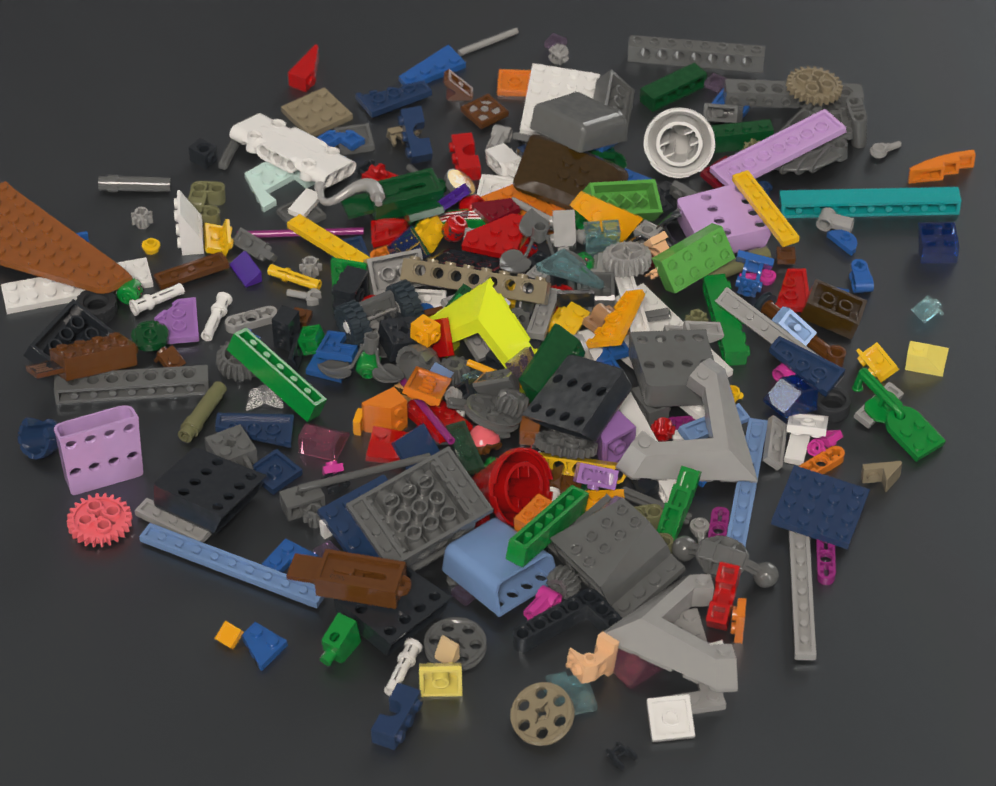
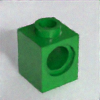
M320 324L303 326L298 338V344L304 355L316 354V350L325 336Z

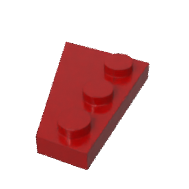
M806 268L787 269L775 305L779 308H782V306L790 308L794 312H802L809 293Z

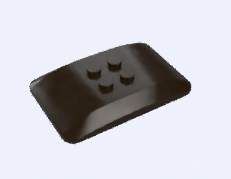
M535 134L528 139L513 179V186L520 192L566 210H575L570 206V203L589 183L627 181L628 172L624 168L587 151L577 152L553 139Z

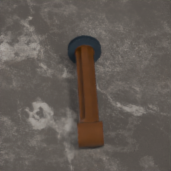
M771 292L764 293L754 305L757 310L771 319L781 309L775 305L776 296ZM815 335L807 346L822 358L843 368L846 350L839 345L830 346Z

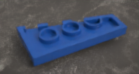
M448 44L400 75L399 82L402 85L419 81L429 83L444 77V72L448 69L457 72L466 68V62Z

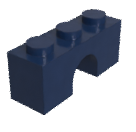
M422 107L401 109L397 120L399 127L402 126L403 129L401 137L402 141L406 142V157L410 158L411 164L431 161L433 151L429 137L418 138L414 134L416 130L424 129L425 119Z
M401 683L396 684L389 697V711L397 714L394 716L379 714L371 728L372 743L396 750L398 744L404 741L407 728L413 725L416 712H420L423 706L421 690Z

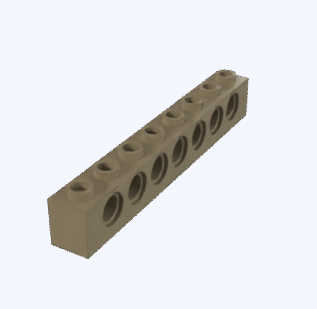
M410 255L409 259L403 258L400 280L406 279L411 283L459 290L463 283L473 289L489 278H496L497 285L493 288L497 293H501L504 298L548 305L551 283L546 282L547 278L536 276L534 280L528 279V275L517 273L516 277L510 276V272L499 270L498 274L492 273V269L481 267L480 271L474 270V266L463 264L462 268L456 267V263L445 261L444 265L438 264L439 260L428 258L426 262L420 261L421 257ZM424 266L426 271L420 276L418 270ZM439 269H442L443 276L438 279L436 277V272ZM460 272L461 279L455 282L454 275ZM478 275L479 282L473 285L472 278ZM514 281L516 286L513 290L509 291L508 284ZM533 284V286H534L533 292L530 293V294H527V292H526V287H527V285Z

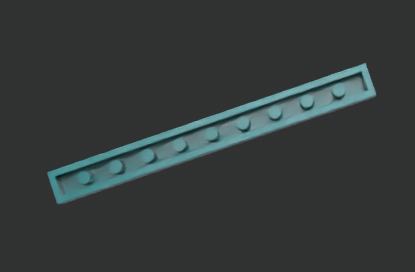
M959 187L781 190L779 193V210L785 218H818L822 209L826 207L833 209L836 214L846 217L959 215L961 196Z

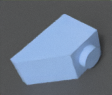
M784 306L772 319L773 322L805 346L817 333L792 309Z

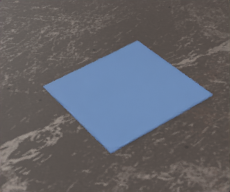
M437 362L429 370L449 378L454 374V372Z

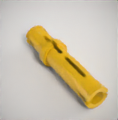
M270 264L267 271L268 275L280 278L283 282L289 281L318 290L322 286L321 280L291 271L288 267L282 268Z

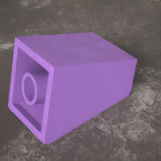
M619 410L598 438L597 455L599 460L618 463L636 438V426Z

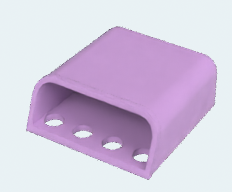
M735 184L685 196L677 200V209H681L682 215L677 220L686 238L711 223L721 225L735 254L738 253V250L748 251L764 247L772 234L766 225L763 227L755 225L756 223H765L758 214L754 216L749 214L750 211L755 210L750 204L742 203L746 198Z
M117 406L67 420L54 427L64 477L72 495L140 477L143 474L139 417L131 406Z

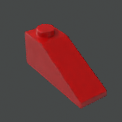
M315 44L288 72L289 86L307 92L314 86L319 62L318 45Z

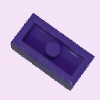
M463 183L437 202L443 206L445 211L472 193L466 183Z
M246 251L242 252L229 264L245 288L262 282L260 269Z

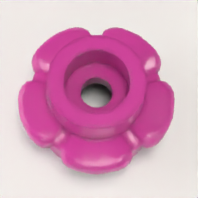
M813 439L807 445L808 453L814 457L826 451L825 443L821 439Z

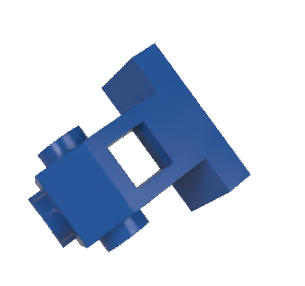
M738 250L735 261L744 263L741 276H737L735 287H738L737 293L755 298L756 293H760L763 282L759 281L762 269L771 270L775 259ZM746 271L757 274L756 279L746 278Z

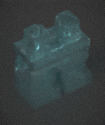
M618 220L602 221L603 232H601L600 221L583 222L585 252L593 258L598 252H603L610 244L620 242L621 231Z

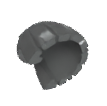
M422 344L405 346L398 351L396 357V366L402 370L407 380L416 366L430 370L435 362L440 365L441 362L437 355L438 353L433 348H427Z

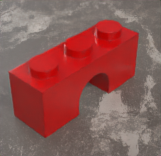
M472 132L451 135V142H448L449 152L452 153V164H456L454 169L462 171L472 181L480 180L481 164L478 155H475V142Z
M719 562L715 579V591L706 616L707 627L728 630L741 575L740 566Z

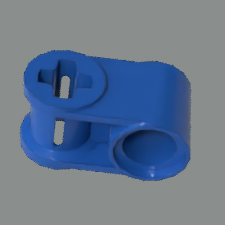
M862 259L853 260L851 263L852 271L849 274L853 293L873 292L874 281L867 262Z

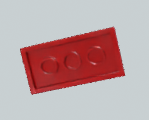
M410 400L407 403V416L417 425L424 423L430 435L437 443L446 442L415 401ZM444 400L441 401L439 406L428 405L454 438L468 434L473 429V425L457 411L447 408Z

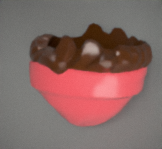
M477 425L470 431L465 441L464 453L467 456L474 454L476 456L487 455L491 449L499 450L502 447V442L499 435L494 431Z

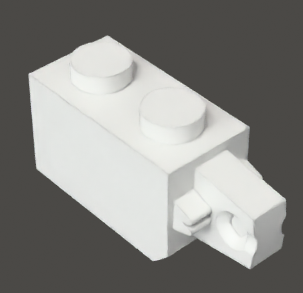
M504 143L485 150L487 165L499 176L515 177L521 161L519 155L514 153Z

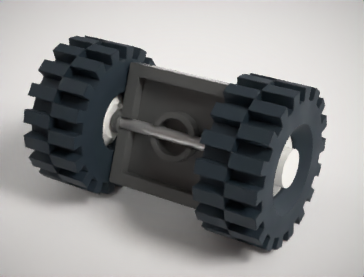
M405 279L387 286L385 292L361 302L351 300L336 306L334 319L336 320V326L339 328L338 332H346L347 339L345 344L358 345V348H360V344L364 342V334L374 330L369 326L370 321L377 320L380 323V320H384L385 314H390L392 318H395V313L400 312L403 317L415 315L416 318L424 313L422 312L423 307L420 304L421 300L418 298V293L415 292L414 286H411V282Z

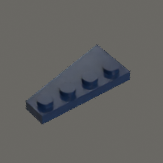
M424 81L403 84L402 88L387 87L385 91L380 92L371 90L369 94L364 95L361 92L355 93V99L371 118L432 96L431 88Z
M778 336L769 348V353L825 397L845 373L844 368L781 336Z
M217 413L215 431L221 432L240 424L251 440L291 448L295 418L293 414Z

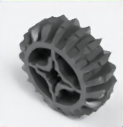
M226 341L225 345L220 346V350H217L216 364L223 377L227 376L228 380L233 378L235 382L238 379L242 381L249 379L251 381L252 377L257 378L226 350L230 342Z

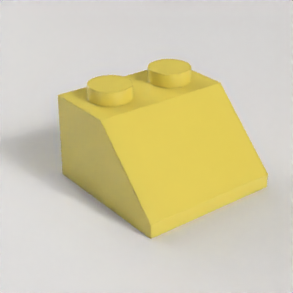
M462 663L419 664L421 697L462 696Z

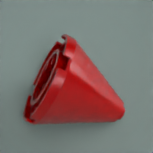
M518 447L510 449L472 477V480L492 506V513L510 527H514V517L537 494L552 501L553 492L550 491L549 481L553 480L551 469L545 458L531 448Z

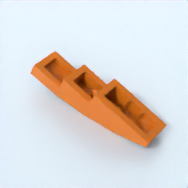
M974 149L959 151L923 161L909 168L908 183L943 180L944 175L959 174V169L974 167L976 153Z

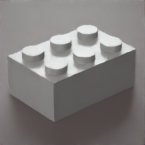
M421 248L363 259L364 263H367L370 295L381 294L385 292L387 286L401 281L400 275L403 258L409 259L411 255L421 257L420 261H423ZM424 266L418 270L420 276L425 273ZM411 283V286L414 287L423 286L422 284Z

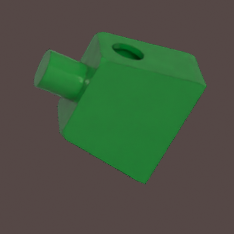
M341 613L336 615L321 641L324 653L320 657V661L323 664L330 666L334 660L344 663L360 644L361 638L355 620Z

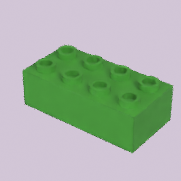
M655 179L589 183L583 190V192L595 196L602 201L609 202L616 207L641 216L643 218L641 222L644 220L655 221L663 213Z
M711 223L656 255L652 260L665 290L676 294L735 259V255L723 227Z

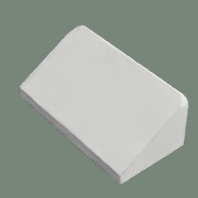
M415 289L421 303H429L434 308L442 306L441 300L447 297V290Z

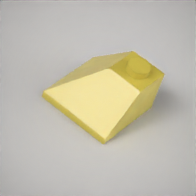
M910 341L905 370L943 377L949 348Z

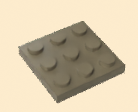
M325 87L281 106V112L298 129L314 137L353 120V114Z

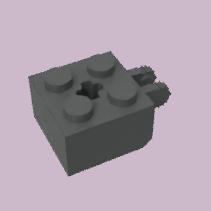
M577 272V290L595 291L594 307L602 303L605 306L610 305L614 308V272ZM582 307V308L588 310V311L590 312V315H591V312H592V310H593L594 307Z
M240 424L205 437L207 452L254 470L252 465L258 462L257 449Z

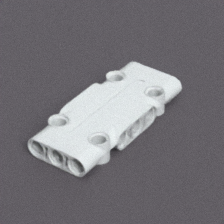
M261 113L234 125L230 130V138L246 145L248 152L257 153L261 159L288 173L299 171L300 179L303 181L324 182L325 188L351 176L356 169V162L339 154V149L328 147L324 141L296 127L291 129L286 127V122L283 120H273Z

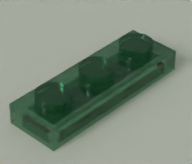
M465 421L446 425V429L455 438V442L452 444L455 453L468 474L478 473L485 468Z

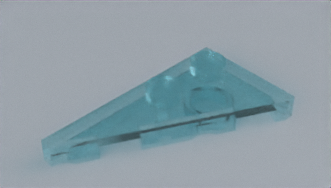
M565 248L536 264V270L599 289L604 287V281Z

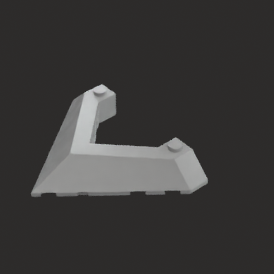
M708 358L701 362L691 373L686 385L702 397L709 438L657 442L642 430L630 444L616 466L619 471L631 480H639L640 478H651V480L677 479L681 466H685L702 472L699 481L712 482L713 480H720V482L749 481L750 483H757V476L725 368L711 358Z
M710 574L683 576L604 631L619 641V649L635 654L641 659L670 672L672 670L683 674V678L698 684L700 681L709 685V689L714 692L738 691L737 663L732 644L711 645L673 624L684 610L687 611L690 607L709 606L714 592V585Z

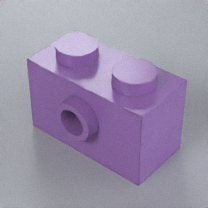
M577 462L573 481L588 484L587 488L599 491V487L615 490L619 471Z

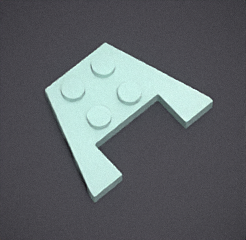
M267 161L245 172V179L252 192H254L263 212L277 205L276 199L270 193L289 182L296 180L305 188L315 184L313 181L301 180L299 171L288 173Z

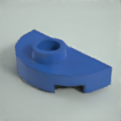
M840 229L827 232L826 237L852 256L856 252L858 243L852 233Z

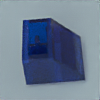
M921 222L918 224L921 263L958 262L960 245L955 222Z
M798 374L781 377L763 398V402L782 417L789 418L792 415L807 414L810 411L817 410L818 389Z

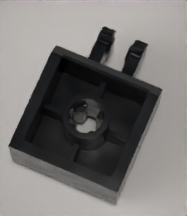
M347 265L345 270L340 273L339 280L333 285L331 292L334 295L332 305L334 310L336 306L351 300L361 302L369 295L368 270Z
M400 312L395 313V318H392L390 314H385L384 320H380L378 329L379 342L390 362L396 361L398 351L403 347L420 344L410 338L411 323L417 319L415 315L403 317Z

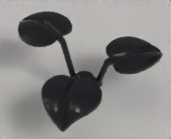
M680 208L671 212L656 227V229L662 227L663 231L666 232L668 238L665 240L669 248L677 244V242L671 237L667 224L677 221L678 217H682ZM636 235L630 240L632 242L640 239L647 241L648 238L643 235Z

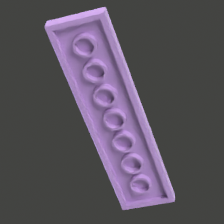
M823 109L710 166V173L725 186L734 184L732 175L749 170L756 179L846 133V127L826 109Z

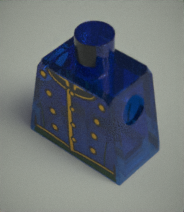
M413 226L405 229L387 246L390 254L421 248L423 259L430 256Z

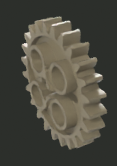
M801 66L800 70L795 68L794 72L791 71L790 75H788L786 82L787 91H790V95H794V99L800 98L799 102L806 101V104L811 102L813 106L816 103L822 106V103L829 105V102L834 103L835 100L838 101L839 97H841L843 85H841L842 81L839 80V77H834L835 73H829V70L823 71V67L817 69L816 66L813 68L807 66L806 69Z

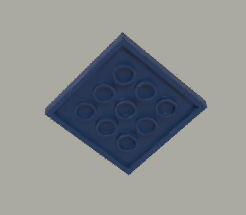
M794 465L773 515L771 525L848 549L870 489Z
M384 474L318 509L317 514L326 524L344 552L379 557L347 510L346 504L388 481Z

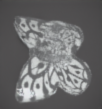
M266 385L253 388L248 392L249 399L246 404V411L257 408L262 404L283 409L282 399Z

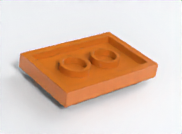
M416 366L402 393L411 399L425 401L428 405L439 406L446 390L450 387L452 379Z

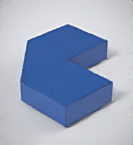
M328 130L317 137L324 141L328 147H335L341 143L351 151L365 144V138L353 130H346V132Z
M624 340L622 345L603 347V351L596 361L620 368L616 360L628 357L629 348Z

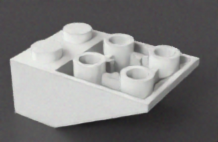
M177 190V198H174V208L177 209L174 210V218L179 223L176 224V235L180 236L177 237L178 248L182 249V255L204 254L202 216L184 194Z

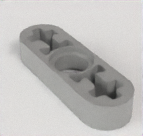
M265 306L228 316L225 319V329L228 333L234 334L244 328L254 329L272 324V318L277 313V309L273 306ZM249 318H255V319H256L255 321H251V322H250V321H247V319H249Z

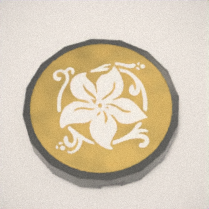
M451 169L445 174V185L450 192L466 183L472 191L467 196L476 193L474 182L462 171Z

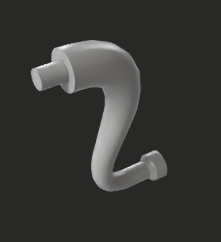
M372 178L359 179L331 198H325L324 182L319 181L314 184L318 200L324 206L335 205L359 192H368L376 206H381L382 201L385 199L382 186Z

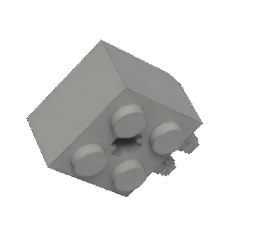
M553 210V216H549L550 230H554V234H550L552 247L555 253L561 249L574 252L576 249L575 210Z

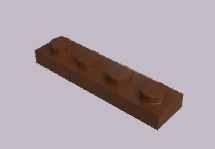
M221 251L155 273L154 280L162 291L178 283L183 284L229 268V262Z

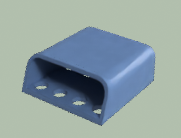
M493 518L448 544L444 552L442 571L500 617L535 596L542 585L549 587L546 584L548 581L547 576L555 568V561L553 556L544 550L523 568L506 560L509 539L517 531L498 518ZM541 575L544 576L546 580L540 581L535 577ZM529 584L532 588L524 589L521 585ZM515 593L518 597L511 598L507 594Z

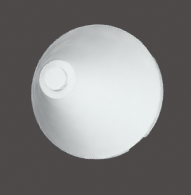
M671 108L659 113L648 125L644 136V151L650 164L658 172L672 178H686L702 171L709 164L715 149V136L711 125L701 114L688 108Z

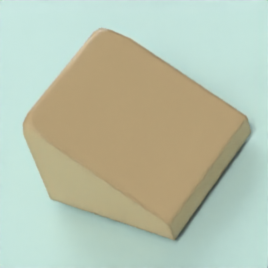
M442 635L435 652V659L442 663H455L460 658L459 644Z

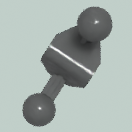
M680 536L674 540L672 545V554L679 561H690L696 556L704 573L710 574L715 579L719 562L740 566L741 573L746 571L752 574L754 582L763 588L775 585L779 577L778 569L774 564L770 562L757 564L749 560V553L743 543L727 536L703 538L699 544L689 536Z

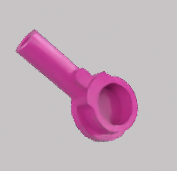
M763 269L759 281L763 282V285L766 286L772 285L776 280V273L773 270ZM746 273L745 277L755 280L757 274Z

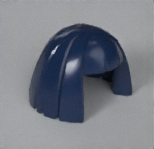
M26 417L21 422L22 425H20V431H18V444L21 445L20 449L26 456L31 459H42L52 454L58 448L54 433V427L59 424L56 420L46 419L42 421Z

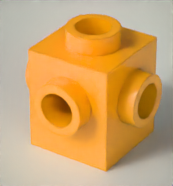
M422 314L411 323L410 338L428 348L440 339L441 324Z

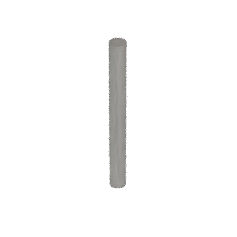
M513 28L459 49L458 54L459 56L468 54L514 36L519 31L517 28Z

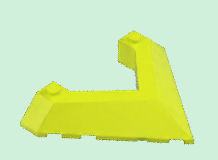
M491 278L429 317L432 320L448 317L454 351L460 346L461 339L479 333L505 368L519 366V378L538 350L533 349L529 343L530 337L515 314L510 310L502 294L497 293L493 288L494 282ZM519 387V392L524 393L523 389Z

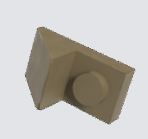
M902 462L862 464V483L882 482L884 491L887 492L900 478Z

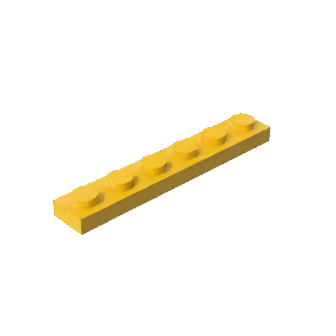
M749 170L732 175L733 183L781 246L785 247L799 242V235Z
M301 214L287 222L288 229L335 258L363 263V259L371 258Z

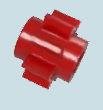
M658 418L654 420V424H651V430L658 441H668L675 434L676 426H672V422L668 418Z

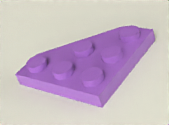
M196 297L177 299L172 303V307L168 310L164 309L154 317V321L166 325L169 330V341L167 344L199 341Z

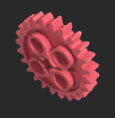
M96 493L94 498L88 495V500L81 498V504L75 502V508H70V513L67 514L68 520L66 521L69 534H72L73 539L77 538L78 543L84 541L85 546L92 543V546L95 547L97 543H100V546L103 547L106 542L108 545H111L112 540L119 542L118 537L124 538V532H129V527L132 526L130 506H127L126 501L122 502L121 497L115 499L114 494L107 497V494L104 493L102 497H99V494Z

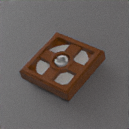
M486 94L460 107L461 112L480 129L509 116V111L490 94Z

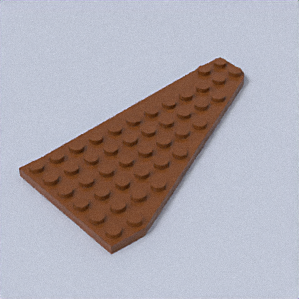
M8 182L0 183L1 266L98 294L113 292L126 282L132 280V276L122 266L23 196Z

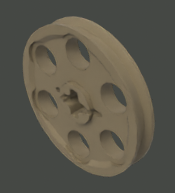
M540 682L528 686L518 694L512 704L510 717L512 726L521 739L532 745L545 746L557 742L567 734L572 726L575 711L571 698L563 688L553 683ZM546 689L547 695L542 699L537 698L538 691ZM557 698H565V703L562 706H555ZM527 701L530 703L527 710L520 711L519 707L522 702ZM545 711L547 713L545 716L542 715L541 717L538 715L539 712ZM565 717L564 725L560 727L555 725L557 718ZM523 722H530V727L526 731L520 730V725ZM547 729L548 735L543 739H539V731Z

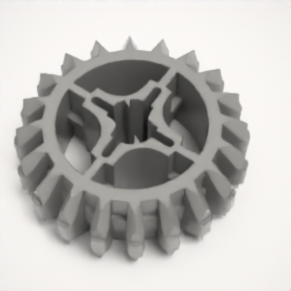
M630 240L629 242L623 241L610 244L603 251L602 255L603 268H605L606 272H614L616 277H637L638 274L642 275L644 272H647L652 263L651 250L643 243L639 244L638 241L632 242Z

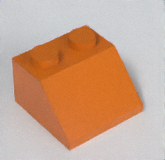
M395 387L361 403L363 430L365 432L372 433L373 426L399 431L408 427L407 400Z

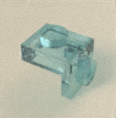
M929 295L911 309L924 324L936 313H939L941 316L944 315V312L941 310L943 305L936 298L933 300Z

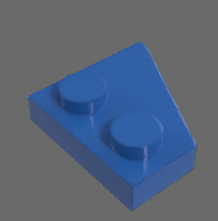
M254 622L242 634L243 642L249 648L251 656L255 658L261 671L288 646L287 640L257 622Z

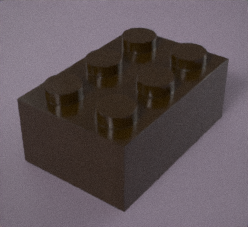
M815 279L808 293L800 318L852 340L860 324L867 300Z

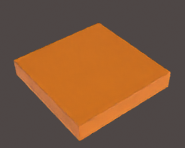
M499 69L497 96L526 97L531 70Z

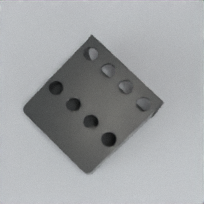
M572 92L571 94L541 102L534 107L530 129L577 152H586L627 141V121L625 116L620 111L580 92Z
M706 329L637 331L629 333V358L647 406L703 405L702 397L686 385L689 376L701 362L708 358L714 360ZM681 337L684 341L678 342L674 338ZM693 337H701L703 340L696 341ZM642 338L645 339L647 342L640 343L637 341V339ZM657 338H663V339H665L666 341H665V342H658V341H656V339H657Z

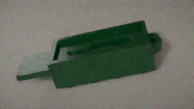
M427 168L379 180L378 182L385 194V199L382 201L381 206L375 205L368 192L350 196L340 203L349 219L371 213L375 220L402 217L399 208L431 199L438 201L444 197L447 187L444 179L437 178L433 169Z

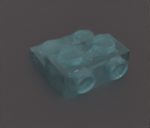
M566 672L545 676V682L560 686L569 695L574 705V715L597 710V702L590 683L582 684L576 676H567ZM543 689L544 694L547 695V690ZM559 697L555 700V706H562L565 703L564 697Z

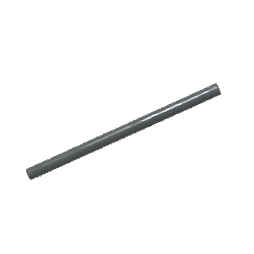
M425 453L300 484L297 485L299 493L418 464L431 455L430 453Z

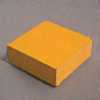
M358 408L353 419V434L361 436L363 431L362 408Z
M225 621L215 639L234 649L244 631Z

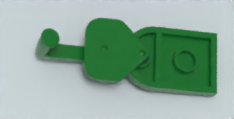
M861 368L859 370L852 390L861 392L864 382L876 395L866 401L864 405L865 412L875 422L885 423L889 434L916 462L945 444L946 440L917 410L903 406L896 395L889 392L868 369Z

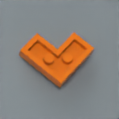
M738 598L737 606H733L732 621L736 622L731 624V634H735L734 643L743 642L746 598Z

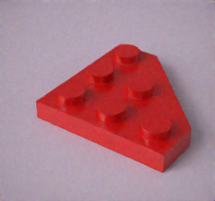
M512 213L468 231L462 243V250L500 258L507 250H519L524 235L519 230V224L523 215Z

